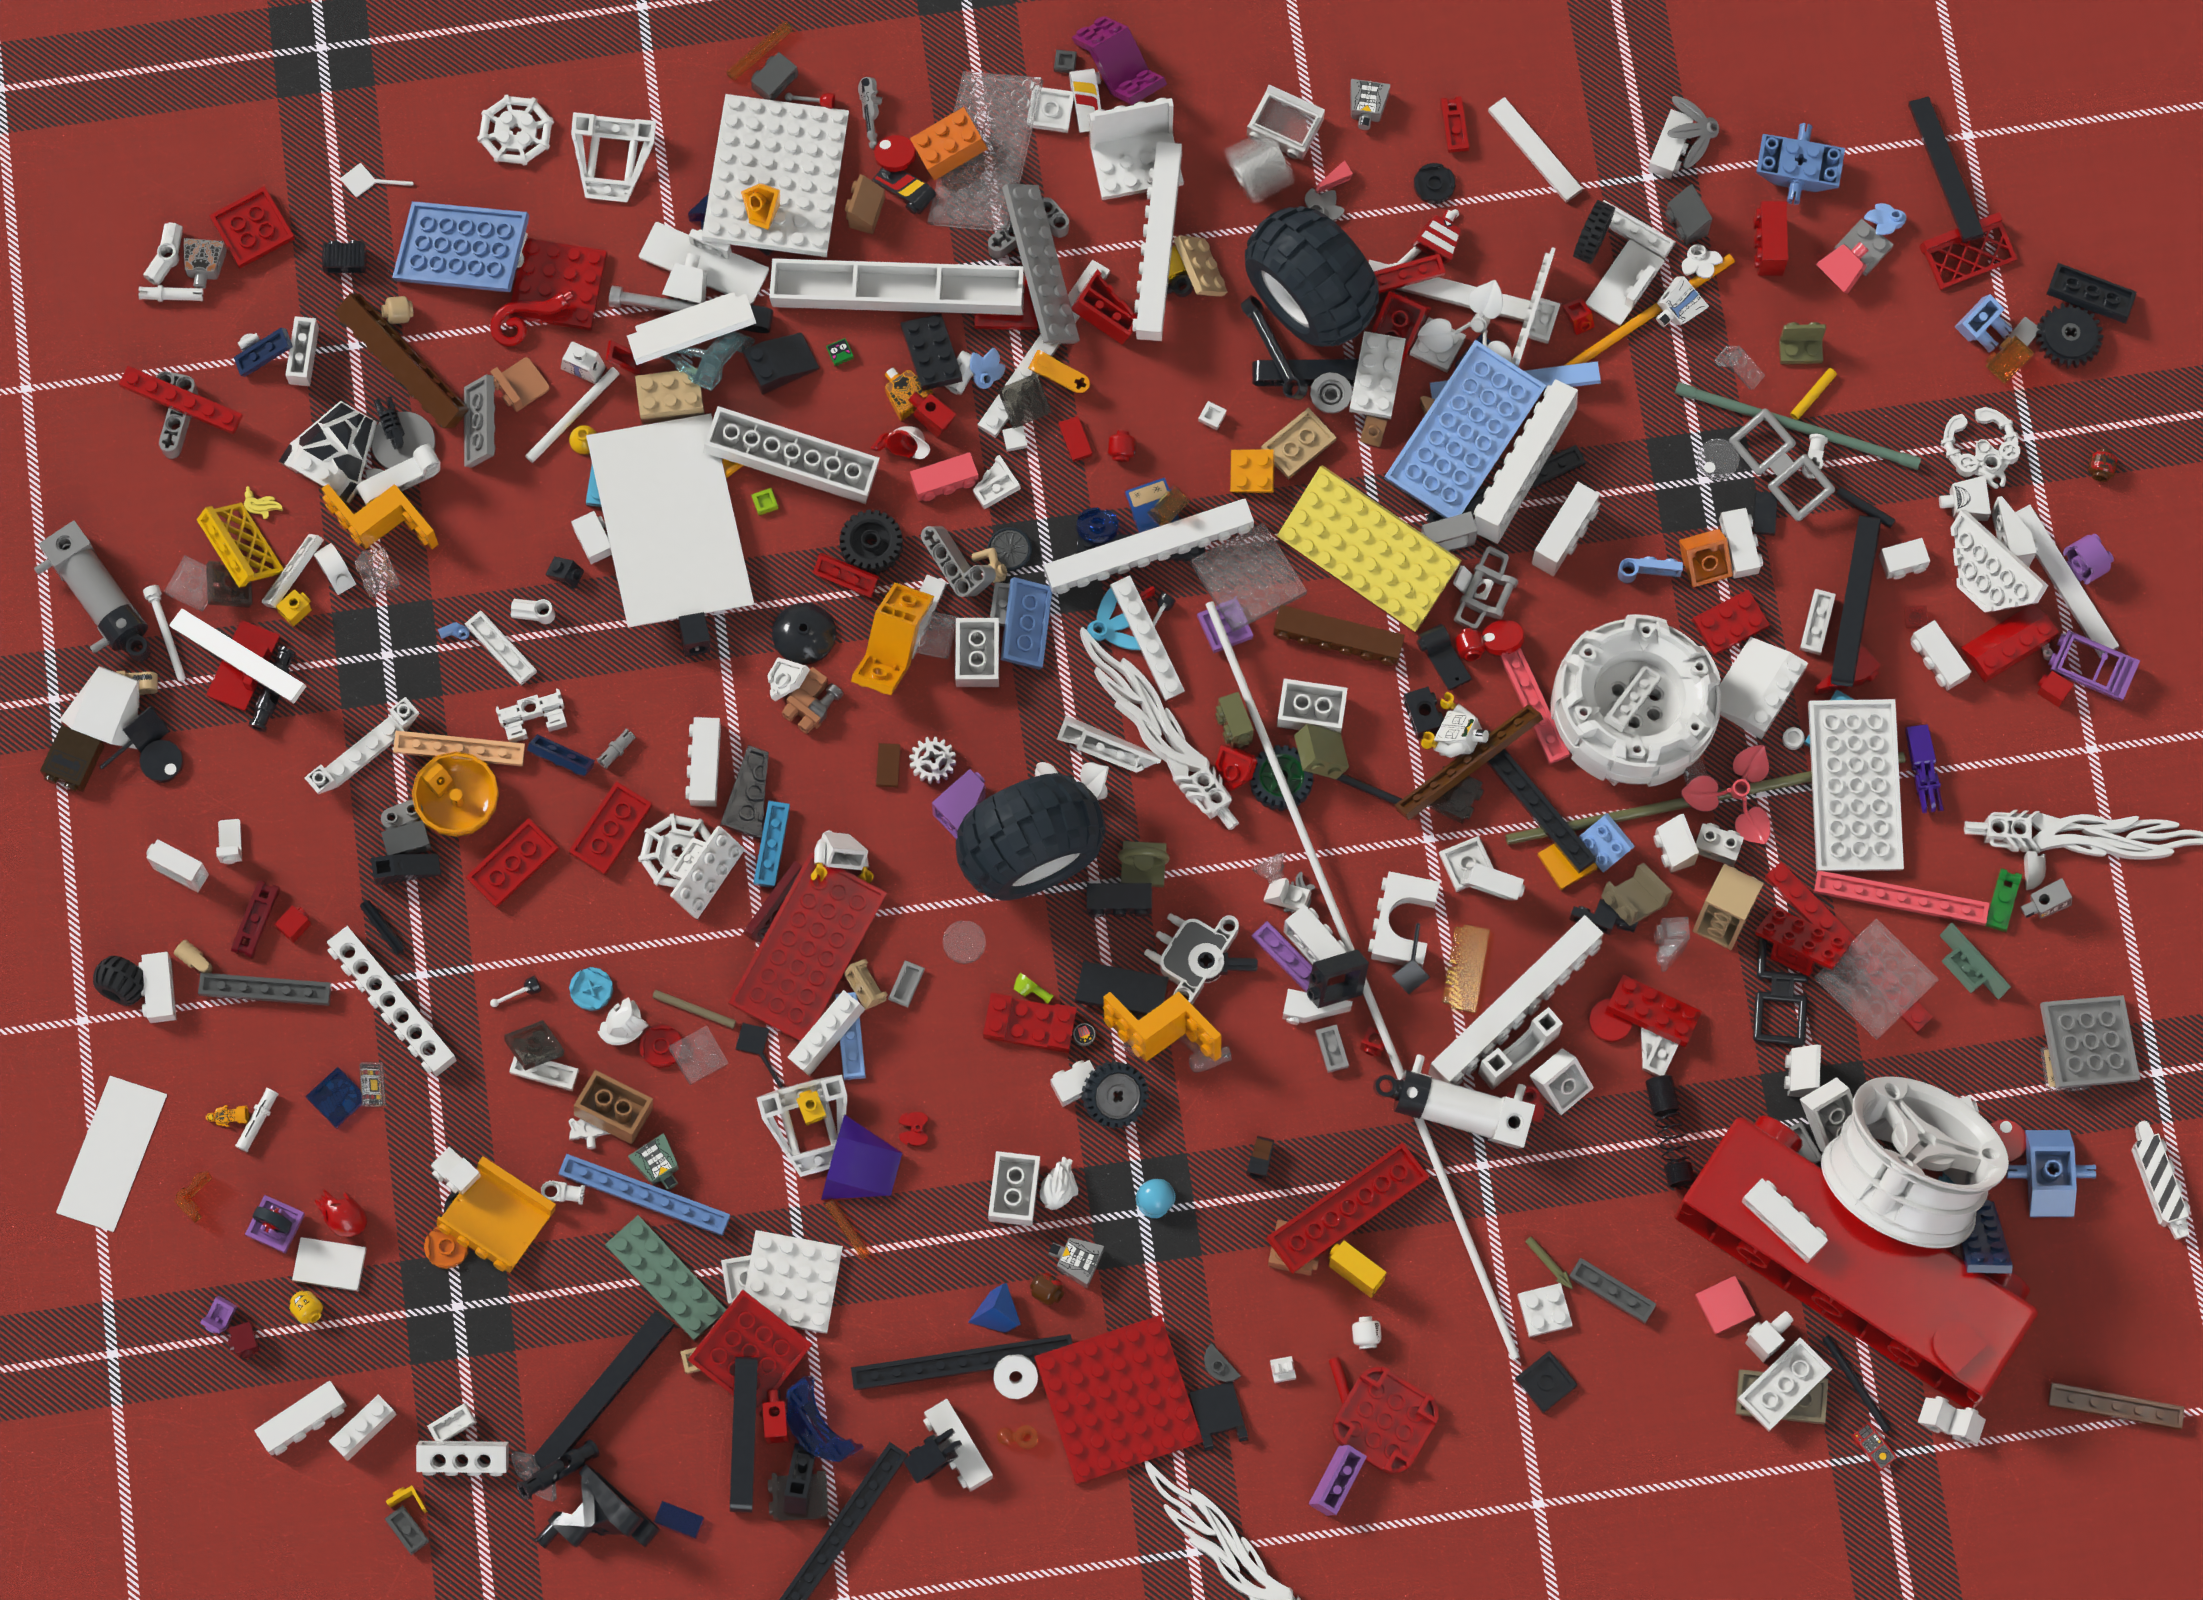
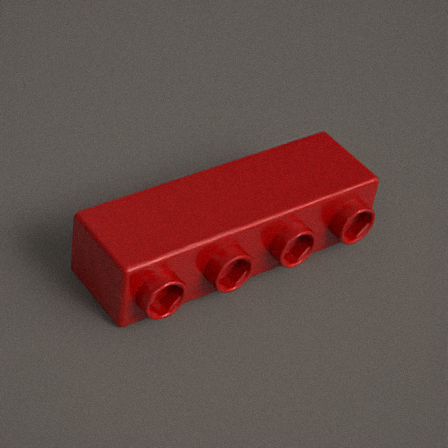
M1764 1115L1758 1117L1754 1124L1742 1117L1736 1118L1683 1197L1674 1215L1675 1219L1965 1409L1966 1407L1975 1409L1986 1397L2038 1315L2037 1308L2025 1301L2030 1293L2027 1283L2013 1272L2012 1274L1967 1273L1964 1260L1949 1251L1951 1247L1926 1248L1896 1240L1877 1231L1856 1217L1837 1199L1823 1176L1822 1168L1798 1154L1803 1147V1141L1792 1129L1780 1121ZM1761 1179L1773 1183L1777 1188L1776 1192L1789 1198L1793 1203V1208L1798 1212L1802 1211L1810 1219L1809 1222L1815 1228L1819 1227L1826 1233V1238L1828 1239L1826 1245L1808 1263L1741 1202L1743 1197ZM1950 1321H1959L1969 1325L1987 1344V1347L1955 1376L1938 1360L1933 1351L1935 1332L1940 1326Z

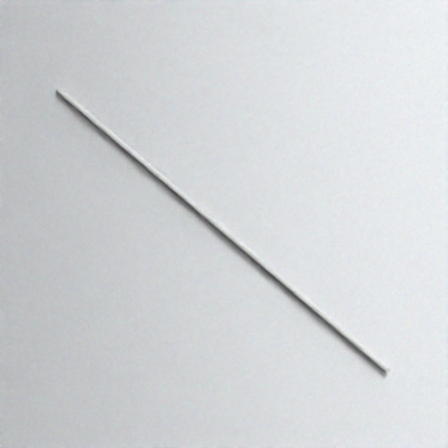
M1213 601L1206 604L1207 610L1340 938L1347 947L1346 952L1355 950L1216 606ZM1366 978L1363 994L1396 1076L1400 1080L1404 1070ZM1414 1118L1512 1360L1518 1359L1520 1355L1425 1121L1422 1118Z

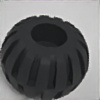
M109 956L102 960L95 968L93 985L104 997L121 1005L130 1006L138 1002L142 997L141 992L144 987L143 970L125 958Z

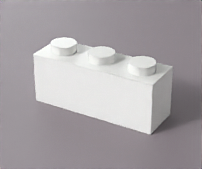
M1670 110L1650 160L1649 172L1668 179L1672 178L1673 173H1678L1682 163L1679 161L1681 155L1685 156L1689 144L1686 143L1687 138H1672L1667 133L1679 125L1693 123L1694 120L1683 113Z
M296 316L294 318L291 338L293 347L289 350L286 378L291 385L310 386L319 332L316 318Z
M1746 508L1722 512L1719 522L1722 533L1727 538L1733 578L1759 574L1760 568L1763 566L1762 555L1757 553L1758 539L1756 534L1752 533L1753 519L1751 514L1748 515Z
M1935 620L1913 633L1910 639L1913 649L1922 655L1925 666L1929 670L1932 669L1936 675L1935 679L1941 687L1944 686L1946 691L1968 679L1971 670Z
M168 952L141 955L142 962H139V967L143 970L144 980L141 994L145 996L146 1003L142 1004L143 1016L147 1017L150 1023L176 1020L171 956Z
M378 1394L329 1442L348 1461L397 1414Z

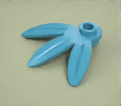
M1110 587L1100 603L1097 620L1092 621L1088 625L1087 631L1095 641L1106 639L1110 643L1124 649L1140 650L1135 637L1115 632L1128 628L1129 624L1123 613L1109 619L1117 603V599Z

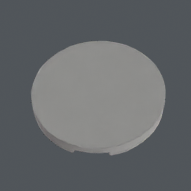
M397 412L405 435L402 436L404 441L403 447L395 450L390 439H386L381 422L378 423L372 441V450L375 458L382 466L389 469L412 458L414 451L424 444L429 443L435 451L436 440L433 429L422 416L412 412Z

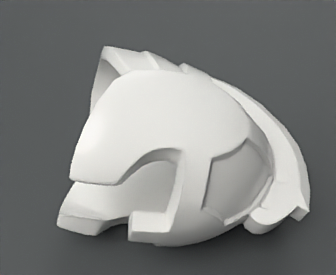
M628 997L622 1001L621 1005L617 1003L610 1010L606 1022L601 1023L598 1034L608 1044L624 1045L639 1037L649 1024L641 1019L638 1005L634 1000L630 1001Z

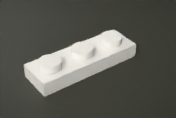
M1819 589L1814 590L1799 650L1821 655L1836 594Z
M515 1052L509 1073L573 1091L579 1069Z

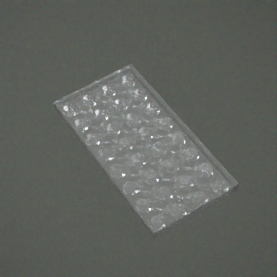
M963 71L954 112L962 107L966 109L988 149L937 179L935 188L937 195L932 200L928 217L930 225L1002 232L1009 231L1011 219L1002 187L1006 184H1020L1043 85L1041 77Z

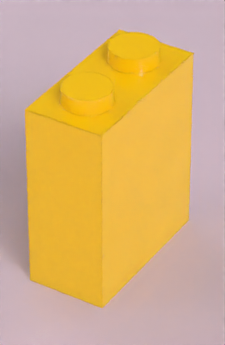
M1343 1241L1341 1245L1336 1243L1330 1251L1329 1267L1372 1298L1385 1281L1387 1272L1346 1241Z

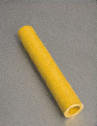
M1829 368L1792 410L1790 416L1793 419L1799 420L1837 376V373L1832 368Z

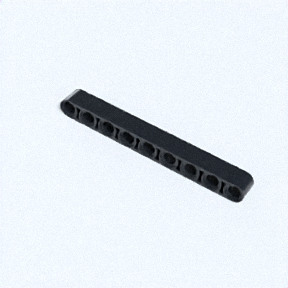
M1859 515L1832 670L1831 684L1850 687L1854 685L1880 533L1881 518Z
M658 1310L655 1311L531 1458L530 1464L537 1470H540L571 1451L668 1336L675 1324Z

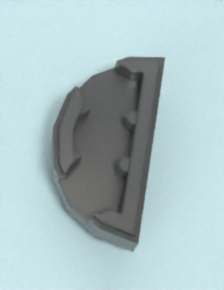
M1211 1343L1206 1349L1204 1356L1205 1369L1208 1374L1216 1381L1234 1382L1241 1378V1375Z

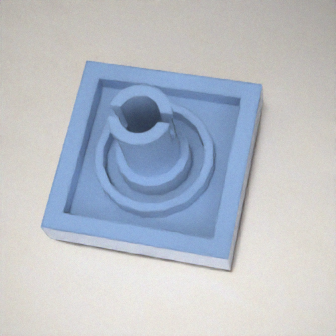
M1608 813L1579 836L1581 841L1596 857L1595 863L1603 873L1635 847Z

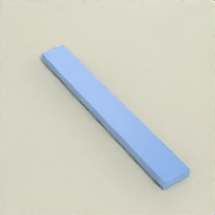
M1598 361L1525 371L1545 384V389L1548 385L1552 386L1555 379L1571 387L1601 383ZM1448 381L1430 383L1432 399L1436 400Z

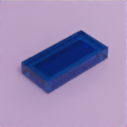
M662 1501L654 1523L696 1539L704 1517Z

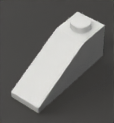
M1288 989L1282 1019H1285L1287 1023L1298 1025L1299 1022L1307 1023L1351 1011L1353 1001L1345 1000L1317 1008L1309 1000L1307 992Z

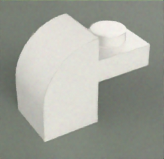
M332 543L313 554L337 595L356 585L345 562Z

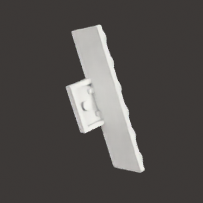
M655 222L639 254V259L672 271L675 263L686 264L688 253L699 255L700 259L697 268L707 271V287L724 294L735 292L736 297L747 294L749 303H754L769 272V267L732 253L730 244L702 241L703 230L697 231L692 229L688 235Z
M1553 247L1550 254L1545 253L1511 363L1519 367L1528 338L1548 344L1560 303L1540 298L1556 248Z

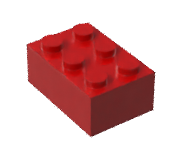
M1761 201L1760 207L1756 208V215L1753 218V229H1756L1753 245L1754 249H1757L1754 256V268H1758V276H1783L1788 262L1787 201Z

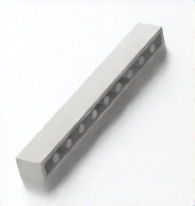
M1157 142L1156 150H1152L1151 162L1155 163L1154 168H1150L1149 181H1152V187H1148L1147 199H1150V206L1146 205L1145 218H1148V224H1144L1143 237H1146V243L1141 245V256H1144V262L1139 263V274L1142 275V281L1137 282V293H1140V299L1135 300V312H1138V317L1133 319V331H1136V337L1140 340L1162 341L1181 169L1182 144Z
M1246 498L1044 564V573L1052 594H1063L1068 592L1069 588L1075 586L1079 588L1090 584V581L1096 579L1098 581L1108 579L1111 574H1124L1130 571V568L1136 566L1139 568L1145 567L1151 561L1157 559L1163 561L1170 558L1172 554H1184L1189 552L1190 548L1196 546L1202 548L1218 539L1219 541L1227 540L1236 533H1248L1254 526V520Z

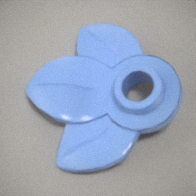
M1879 203L1875 204V209L1866 213L1864 219L1877 224L1876 235H1887L1905 224L1906 214L1901 210L1894 209L1891 205Z
M995 348L989 350L984 357L974 352L971 355L970 370L974 374V382L979 388H989L1005 372V365L999 363L1000 355Z

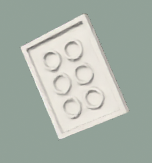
M1159 98L1154 102H1138L1132 106L1125 107L1121 105L1111 110L1099 109L1089 113L1090 148L1102 200L1145 193L1148 191V187H1152V181H1149L1150 168H1154L1155 163L1151 162L1152 150H1156L1157 142L1175 143L1173 137L1174 105L1172 98ZM1180 169L1179 186H1182L1184 181Z

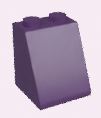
M971 769L932 802L933 816L956 840L958 838L957 831L963 818L971 809L984 801L986 797L984 778L978 772L974 773Z

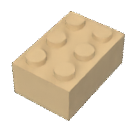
M698 368L635 376L642 424L705 415Z

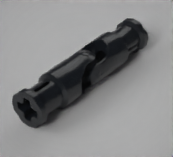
M280 646L275 663L272 664L289 674V666L292 658H295L296 652ZM263 685L254 708L256 710L252 721H249L248 724L250 728L266 732L268 719L273 715L280 695Z
M587 1440L580 1448L572 1449L554 1460L551 1464L533 1473L531 1478L518 1482L517 1489L522 1498L529 1500L534 1493L539 1490L544 1491L560 1479L583 1467L588 1460L599 1457L600 1453L597 1445L592 1440Z

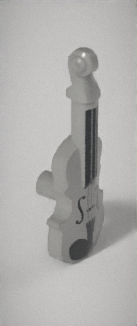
M864 77L859 82L858 93L862 101L867 137L870 140L869 147L875 149L878 142L874 120L878 117V105H881L882 98L876 96L878 91L875 78Z

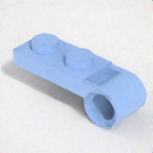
M1650 556L1640 559L1626 558L1620 563L1618 578L1624 583H1631L1636 579L1637 573L1680 577L1683 570V562H1678L1676 559L1657 560V558ZM1623 568H1631L1633 573L1627 574L1623 571Z

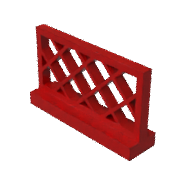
M2000 212L1979 220L1983 233H1986L1985 236L1980 238L1983 240L1980 250L1970 246V241H1967L1966 244L1963 243L1958 228L1926 240L1919 246L1922 254L1924 253L1940 290L2017 260L2001 222L2003 219ZM1998 228L2001 235L1999 242L1988 238L1991 230ZM1986 241L1997 246L1993 255L1982 251ZM1957 244L1964 247L1961 257L1950 253L1953 245ZM1999 248L2007 250L2010 258L2003 260L1996 257ZM1967 249L1978 253L1974 263L1964 259ZM1937 251L1945 254L1942 264L1935 262L1931 254ZM1980 255L1991 259L1988 267L1977 264ZM1948 256L1959 260L1956 270L1944 266ZM1962 262L1972 266L1970 274L1965 275L1958 272ZM1942 270L1953 273L1951 281L1943 283L1940 276Z

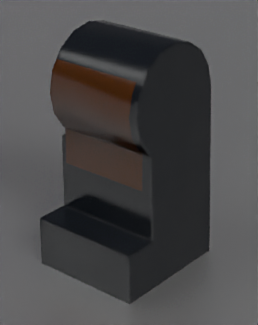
M1257 1136L1246 1176L1266 1181L1274 1145L1273 1139Z

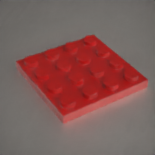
M527 238L522 249L524 263L518 268L511 302L518 300L546 301L559 292H562L564 295L569 290L573 293L574 298L569 301V307L558 313L547 315L520 311L508 315L509 318L518 317L527 321L591 331L607 251Z
M742 1289L687 1360L734 1396L735 1357H758L756 1414L758 1415L763 1409V1403L768 1402L767 1391L777 1390L813 1343Z

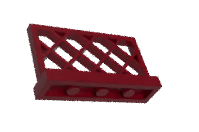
M796 861L793 862L744 929V935L748 938L751 937L761 944L763 939L757 936L761 929L770 927L773 922L772 914L775 911H779L780 907H777L785 900L784 898L791 889L802 865ZM768 920H770V924H769V925H765L766 922H767Z

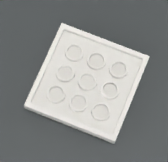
M756 1230L745 1291L792 1328L827 1334L843 1246Z

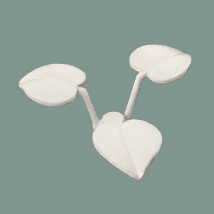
M1496 280L1480 285L1470 293L1469 305L1477 313L1471 322L1455 331H1451L1452 326L1448 320L1437 318L1427 322L1418 333V338L1425 346L1434 352L1442 353L1452 347L1454 343L1452 335H1456L1471 327L1473 331L1483 333V345L1509 362H1512L1511 351L1505 343L1492 341L1487 345L1488 331L1486 328L1490 324V319L1496 318L1503 308L1502 292Z
M1040 762L1036 765L1035 777L1058 773L1055 767L1049 763ZM1093 762L1085 763L1081 768V782L1096 796L1097 800L1105 799L1108 793L1105 782L1109 767Z

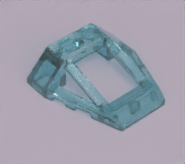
M736 330L719 336L707 350L687 347L662 357L666 360H671L677 370L683 371L688 375L690 381L711 391L722 379L723 365L736 351L743 353V350L750 348L755 342V338ZM675 353L701 357L702 360L698 369Z

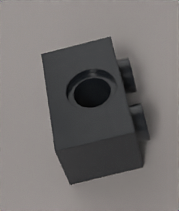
M1429 687L1405 693L1403 702L1416 739L1423 738L1425 732L1437 733L1444 718L1441 711L1437 712L1435 693L1430 692ZM1427 709L1430 714L1423 716L1419 713V710Z

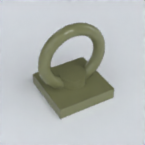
M1123 841V850L1118 853V859L1122 862L1121 883H1152V887H1164L1165 864L1170 860V856L1166 853V844Z

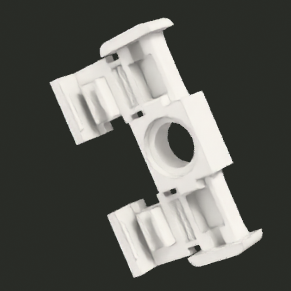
M556 689L557 693L538 698V695L517 700V705L501 710L496 707L500 725L503 728L505 727L509 742L515 743L528 739L526 730L522 729L521 724H524V721L537 717H547L548 722H546L549 732L567 727L563 714L565 706L559 689ZM528 704L536 705V709L533 712L528 713L524 710Z

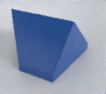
M1003 1283L989 1292L968 1323L1004 1333L1021 1325L1007 1283Z

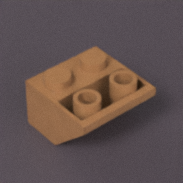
M860 174L858 181H854L852 185V199H848L846 203V220L849 222V228L873 234L885 200V189Z

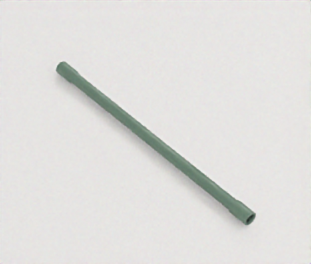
M1678 382L1674 393L1750 417H1755L1763 410ZM1771 412L1785 428L1808 435L1821 434L1827 437L1830 442L1918 470L1921 461L1920 457L1897 452Z

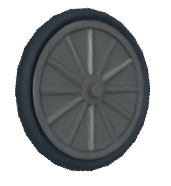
M1012 527L1003 528L994 533L987 546V549H996L998 561L1005 565L1007 571H1016L1022 568L1029 561L1032 553L1029 537L1020 529Z

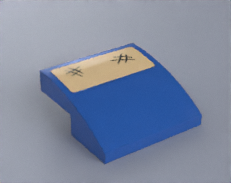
M1165 477L1125 491L1139 533L1167 524L1177 512L1171 492H1168L1169 487ZM1163 496L1164 498L1157 504V506L1152 508L1157 503V501ZM1177 514V515L1174 517V519H1173L1171 522H1169V523L1178 521V520H1179L1178 514Z

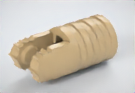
M183 940L177 946L174 955L190 968L195 967L202 973H212L213 967L211 963L203 957V952L194 947L192 943H189L188 940Z

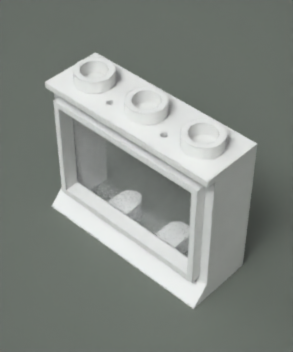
M1268 85L1256 112L1247 126V136L1256 142L1257 136L1271 135L1269 139H1274V145L1277 143V147L1293 159L1299 158L1303 160L1324 120L1325 109Z

